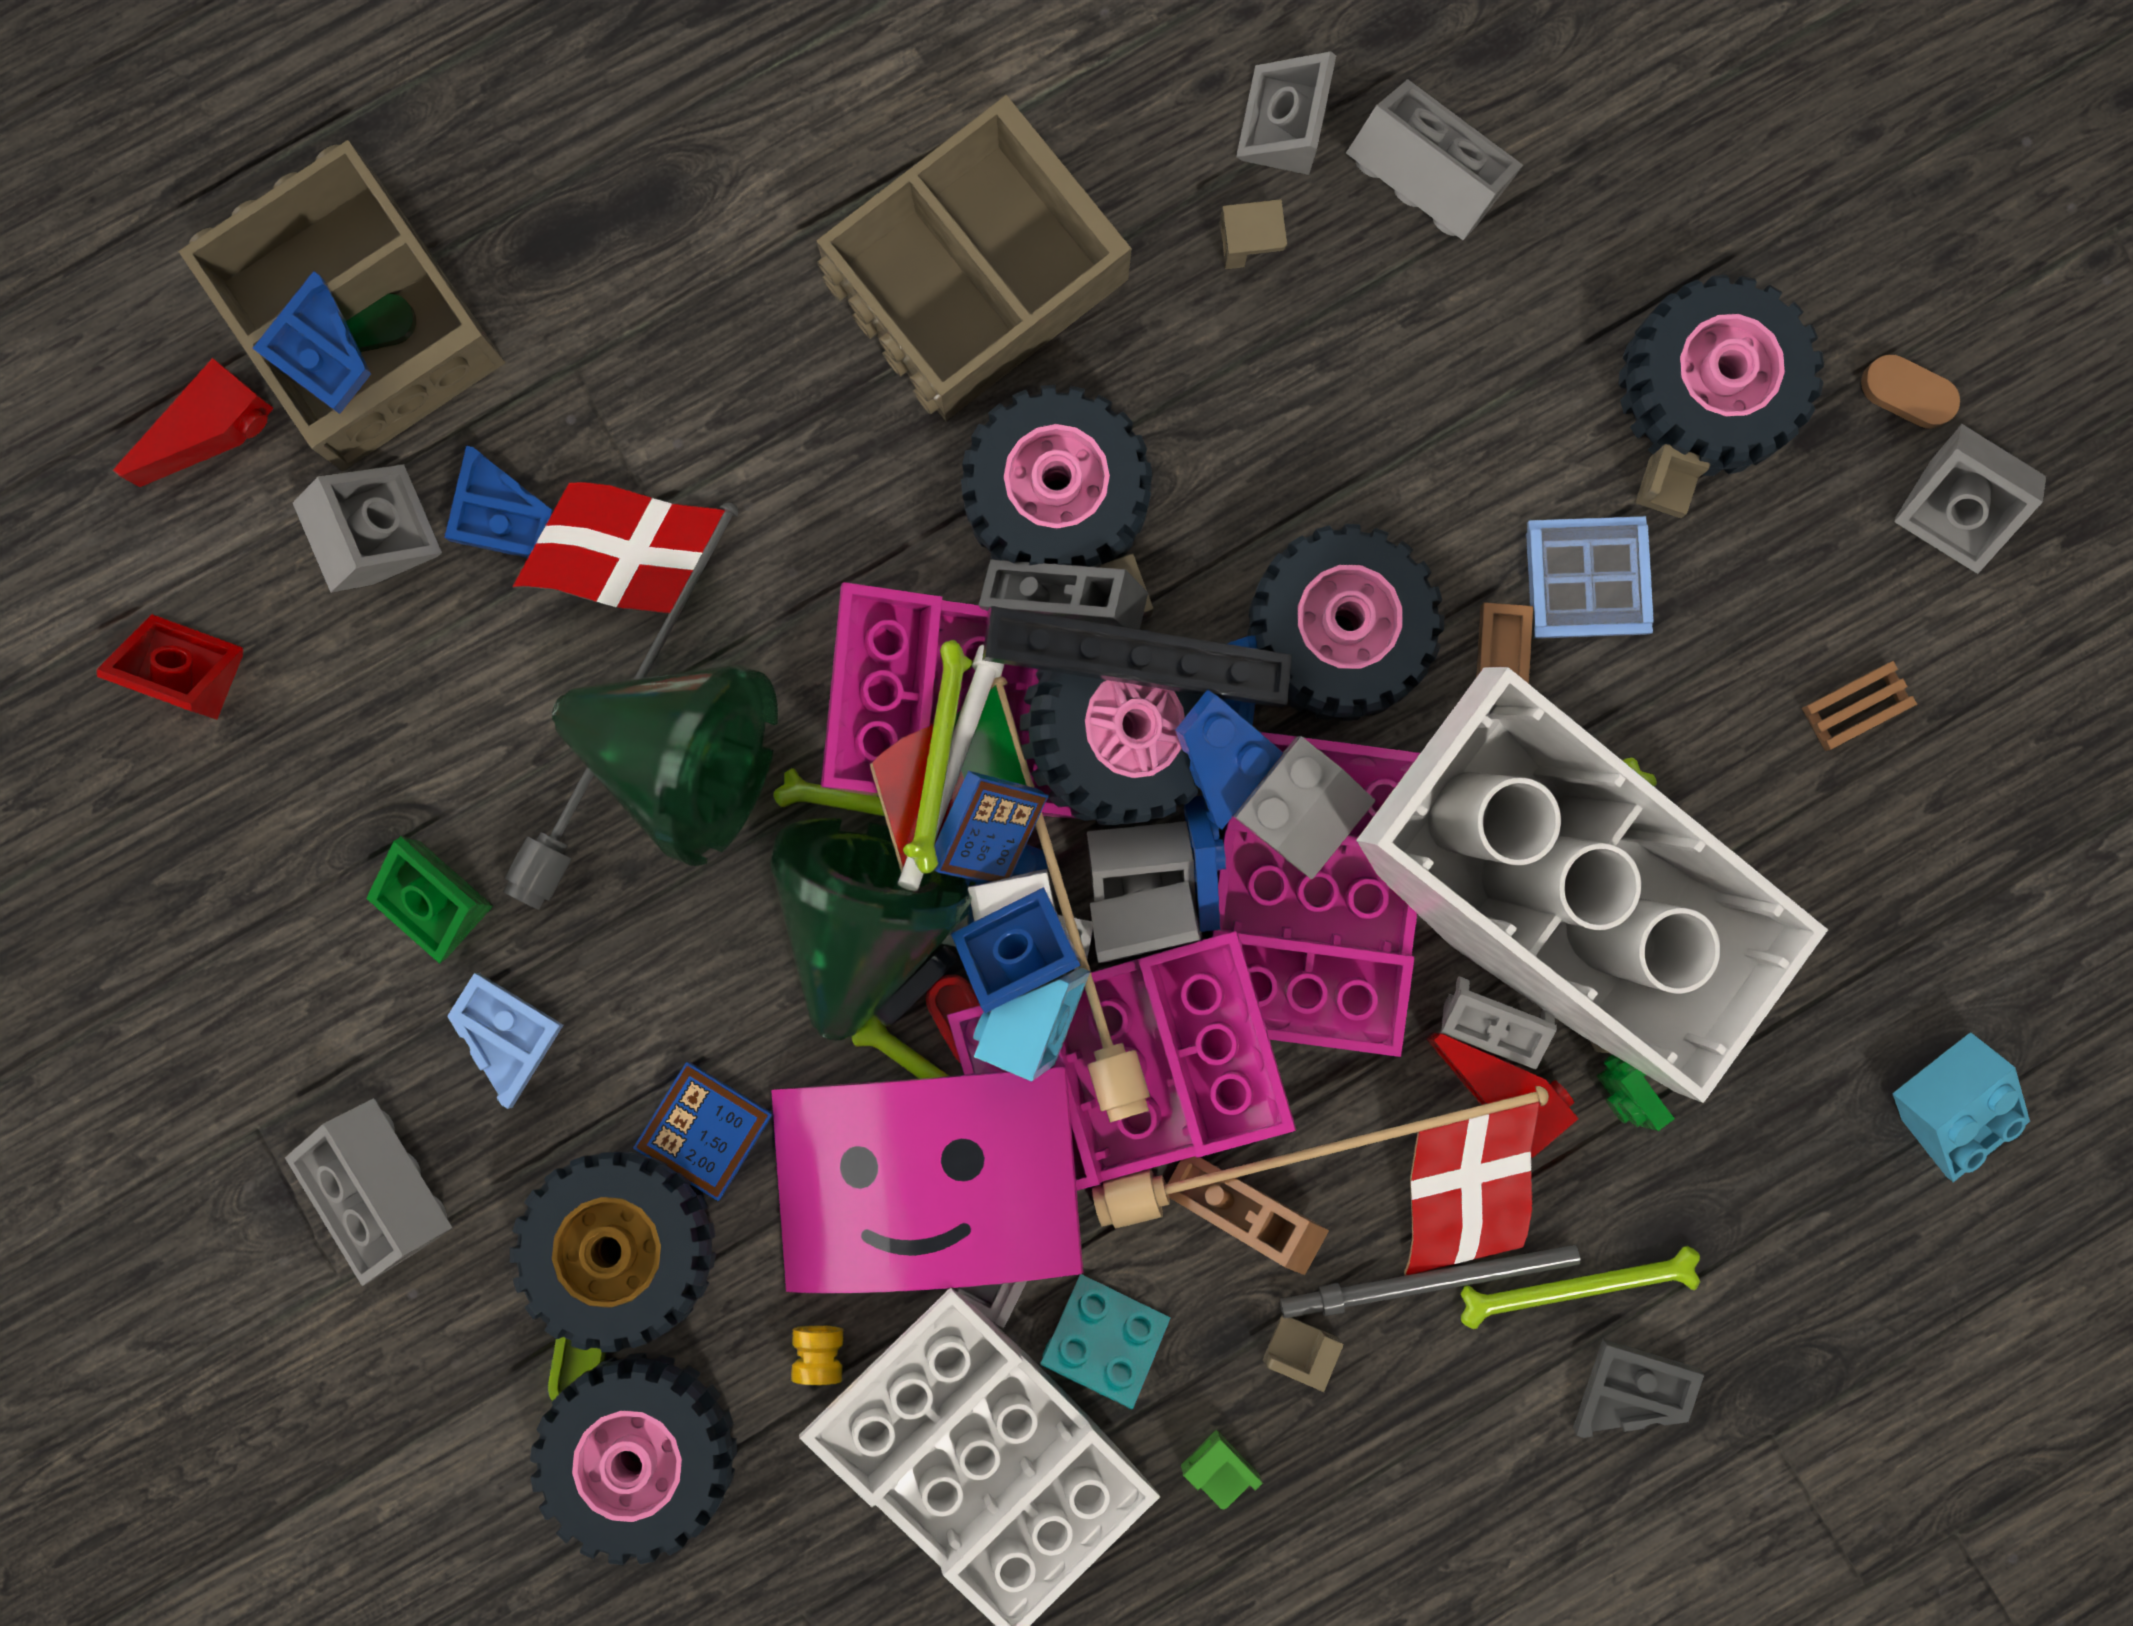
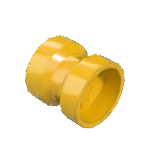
M801 1326L794 1328L792 1345L797 1349V1355L801 1358L792 1364L791 1381L805 1385H830L842 1382L843 1365L834 1357L838 1355V1350L843 1345L844 1329L834 1326Z

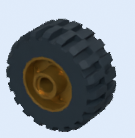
M604 1152L571 1160L570 1164L566 1167L557 1168L544 1178L546 1183L540 1189L532 1190L524 1202L528 1206L524 1216L517 1217L512 1232L518 1234L517 1246L510 1247V1263H517L519 1277L512 1279L516 1292L525 1293L530 1303L524 1308L533 1320L541 1318L547 1324L544 1331L556 1339L565 1337L571 1340L572 1347L582 1350L598 1348L601 1349V1352H618L625 1348H636L671 1331L678 1323L684 1321L694 1310V1304L699 1298L703 1297L710 1283L706 1280L709 1270L714 1268L716 1252H712V1238H715L716 1235L714 1223H709L705 1210L708 1209L702 1195H696L690 1187L691 1182L681 1173H677L669 1168L668 1164L656 1158L643 1156L641 1153ZM611 1238L616 1239L621 1246L622 1252L618 1262L612 1260L608 1253V1243Z

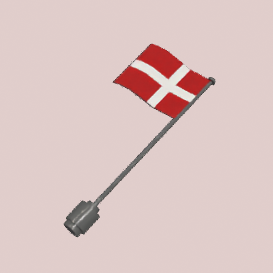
M586 482L569 483L517 577L513 588L530 587L556 590L617 609L668 614L551 835L548 836L540 832L537 840L528 836L525 838L504 878L508 880L503 890L507 895L538 910L545 899L551 900L572 860L563 855L568 845L559 840L732 516L738 517L739 511L735 504L724 503L720 509L671 504L611 485Z

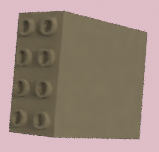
M1007 95L816 240L821 259L817 261V264L824 273L822 279L838 301L843 300L845 297L848 299V303L855 312L852 317L863 333L869 339L875 335L878 336L881 345L885 349L882 354L892 369L900 377L907 373L915 386L913 393L920 404L929 414L937 410L945 421L949 420L1124 284L1129 278L1132 250Z
M349 140L341 145L327 147L318 154L315 162L298 173L293 172L281 177L275 183L274 189L257 200H249L240 204L234 209L230 218L214 228H206L199 231L191 238L187 246L178 251L311 449L341 471L346 470L505 364L497 349L378 175ZM313 271L327 282L345 321L388 293L404 298L413 308L416 315L414 332L406 341L393 346L361 352L371 375L340 414L252 349Z

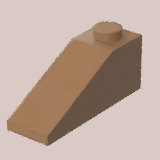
M1201 1157L1186 1158L1180 1160L1168 1184L1222 1171L1223 1169ZM1237 1177L1169 1194L1170 1199L1285 1268L1303 1275L1306 1274L1329 1230Z

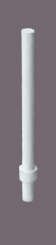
M984 645L979 646L972 667L975 673L953 731L935 841L993 680L1001 676L1005 665L982 661ZM907 856L898 884L907 890L917 891L923 873L917 868L913 858Z

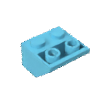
M1971 1032L1893 1093L1902 1121L1944 1175L1952 1182L1956 1181L1964 1173L1973 1172L1984 1163L1988 1154L2002 1143L2016 1139L2023 1132L2026 1124L2030 1122L2016 1068Z

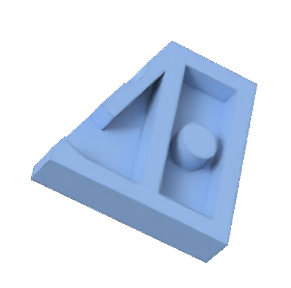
M480 973L473 974L447 1016L458 1035L464 1038L470 1047V1054L478 1068L484 1070L498 1093L497 1099L500 1104L507 1109L513 1108L563 1027V1024Z

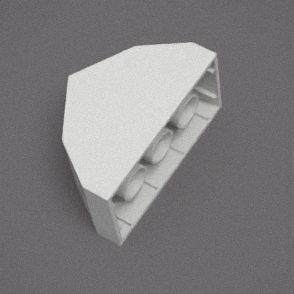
M1486 667L1482 669L1356 840L1376 874L1451 947L1553 1015L1581 1036L1674 1092L1702 1103L1708 1098L1828 931L1827 928L1509 667Z

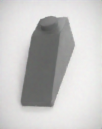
M990 559L979 602V607L982 610L988 611L991 606L1140 630L1148 592L1126 569L1045 563L1029 565L1030 562L1015 561V563L1004 560Z

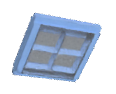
M1646 516L1530 520L1527 522L1526 538L1530 606H1533V639L1647 635L1653 633L1649 536Z

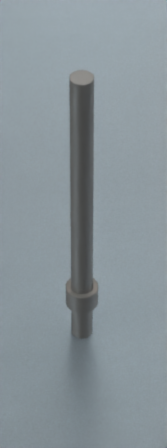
M1570 1245L1340 1287L1339 1283L1318 1286V1292L1280 1298V1306L1284 1319L1323 1312L1325 1317L1345 1313V1307L1580 1265V1255L1577 1246Z

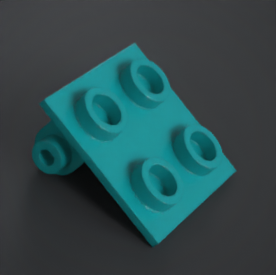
M1080 1274L1054 1334L1043 1351V1359L1040 1365L1133 1409L1171 1318Z

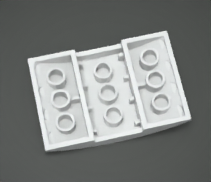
M953 1288L947 1290L799 1434L800 1439L871 1507L874 1505L879 1507L941 1567L943 1576L996 1626H1030L1160 1498L1159 1493L1074 1400L1010 1337Z

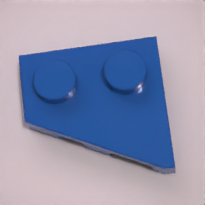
M1209 690L1204 693L1175 729L1182 750L1190 758L1189 769L1195 785L1202 790L1209 809L1206 811L1207 817L1216 826L1223 829L1282 756L1283 752Z

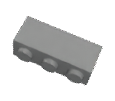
M1408 79L1376 105L1346 154L1356 160L1357 167L1363 173L1373 178H1380L1394 189L1396 196L1403 203L1412 207H1419L1433 218L1434 224L1442 232L1451 236H1457L1461 240H1464L1480 223L1523 166V164Z
M374 1098L323 1123L285 1157L362 1286L425 1248L452 1228L447 1219L444 1205L437 1197L432 1195L421 1177L418 1162L412 1155L406 1152L395 1134L393 1121L386 1112L380 1109Z

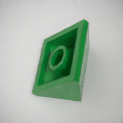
M401 836L393 841L366 898L439 964L448 958L493 907L491 903L421 841Z

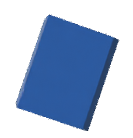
M1044 887L951 933L984 1013L1081 966L1080 958Z

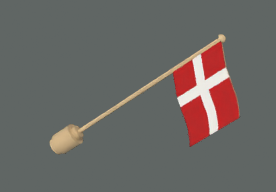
M1535 1086L1536 1092L1170 1184L1165 1183L1163 1175L1154 1177L1152 1169H1146L1103 1181V1185L1092 1187L1096 1213L1102 1227L1113 1224L1115 1229L1163 1217L1162 1206L1170 1205L1169 1194L1417 1132L1410 1175L1412 1242L1409 1260L1404 1271L1405 1276L1522 1248L1528 1235L1532 1214L1531 1147L1539 1103L1540 1106H1544L1548 1101L1549 1095L1545 1088Z

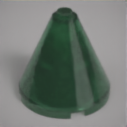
M727 665L573 688L565 695L560 696L555 702L552 710V720L555 723L557 734L666 856L690 866H701L707 864L708 859L701 855L710 848L723 852L732 843L748 820L759 798L774 750L762 746L765 723L778 724V704L772 682L765 674L742 665Z
M818 818L799 821L783 828L776 836L770 858V866L810 1022L822 1037L841 1041L846 1039V1037L856 1035L963 921L971 909L972 896L969 895L968 887L976 886V882L970 881L968 886L964 881L965 878L938 873L934 870L923 874L917 891L907 890L898 884L902 872L888 826L869 822L867 833L862 834L839 831L842 823L841 818Z

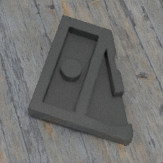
M1602 1339L1573 1430L1576 1436L1587 1438L1593 1437L1592 1432L1622 1427L1623 1431L1626 1432L1645 1429L1648 1425L1654 1423L1666 1426L1689 1422L1704 1374L1698 1367Z

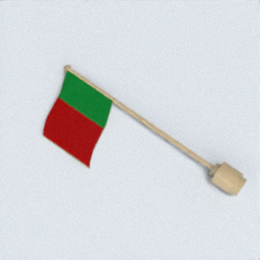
M1002 676L993 680L936 841L968 771L1034 788L1003 686L1008 682ZM961 711L956 714L954 728ZM934 724L903 737L882 752L870 764L901 872L907 859L903 848L906 844L911 843L915 836ZM1041 811L1035 826L1066 928L1080 958L1081 966L1079 968L1090 971ZM1090 972L1085 990L1103 1049L1094 1051L1096 1062L1087 1064L1100 1110L1101 1112H1107L1109 1122L1111 1123L1149 1111L1145 1098L1150 1097L1136 1050L1126 1052L1123 1043L1116 1045L1112 1043Z

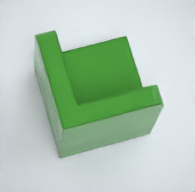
M1217 1429L1181 1464L1183 1476L1197 1490L1201 1488L1221 1509H1227L1249 1486L1256 1491L1263 1484L1259 1473Z

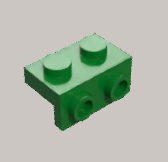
M1613 1054L1605 1059L1604 1064L1607 1068L1599 1073L1597 1077L1611 1096L1606 1099V1102L1621 1122L1625 1124L1630 1120L1636 1127L1641 1126L1660 1131L1675 1119L1644 1078L1646 1074Z

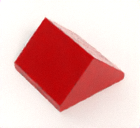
M151 614L97 668V677L191 712L218 720L243 657V647Z

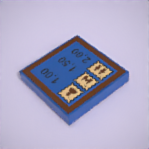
M968 771L935 843L934 848L938 865L934 870L938 873L986 883L1011 877L1048 795L1037 788Z
M686 1062L633 1149L646 1157L656 1158L668 1164L669 1168L677 1173H681L689 1180L691 1185L719 1201L773 1116V1113L693 1063Z

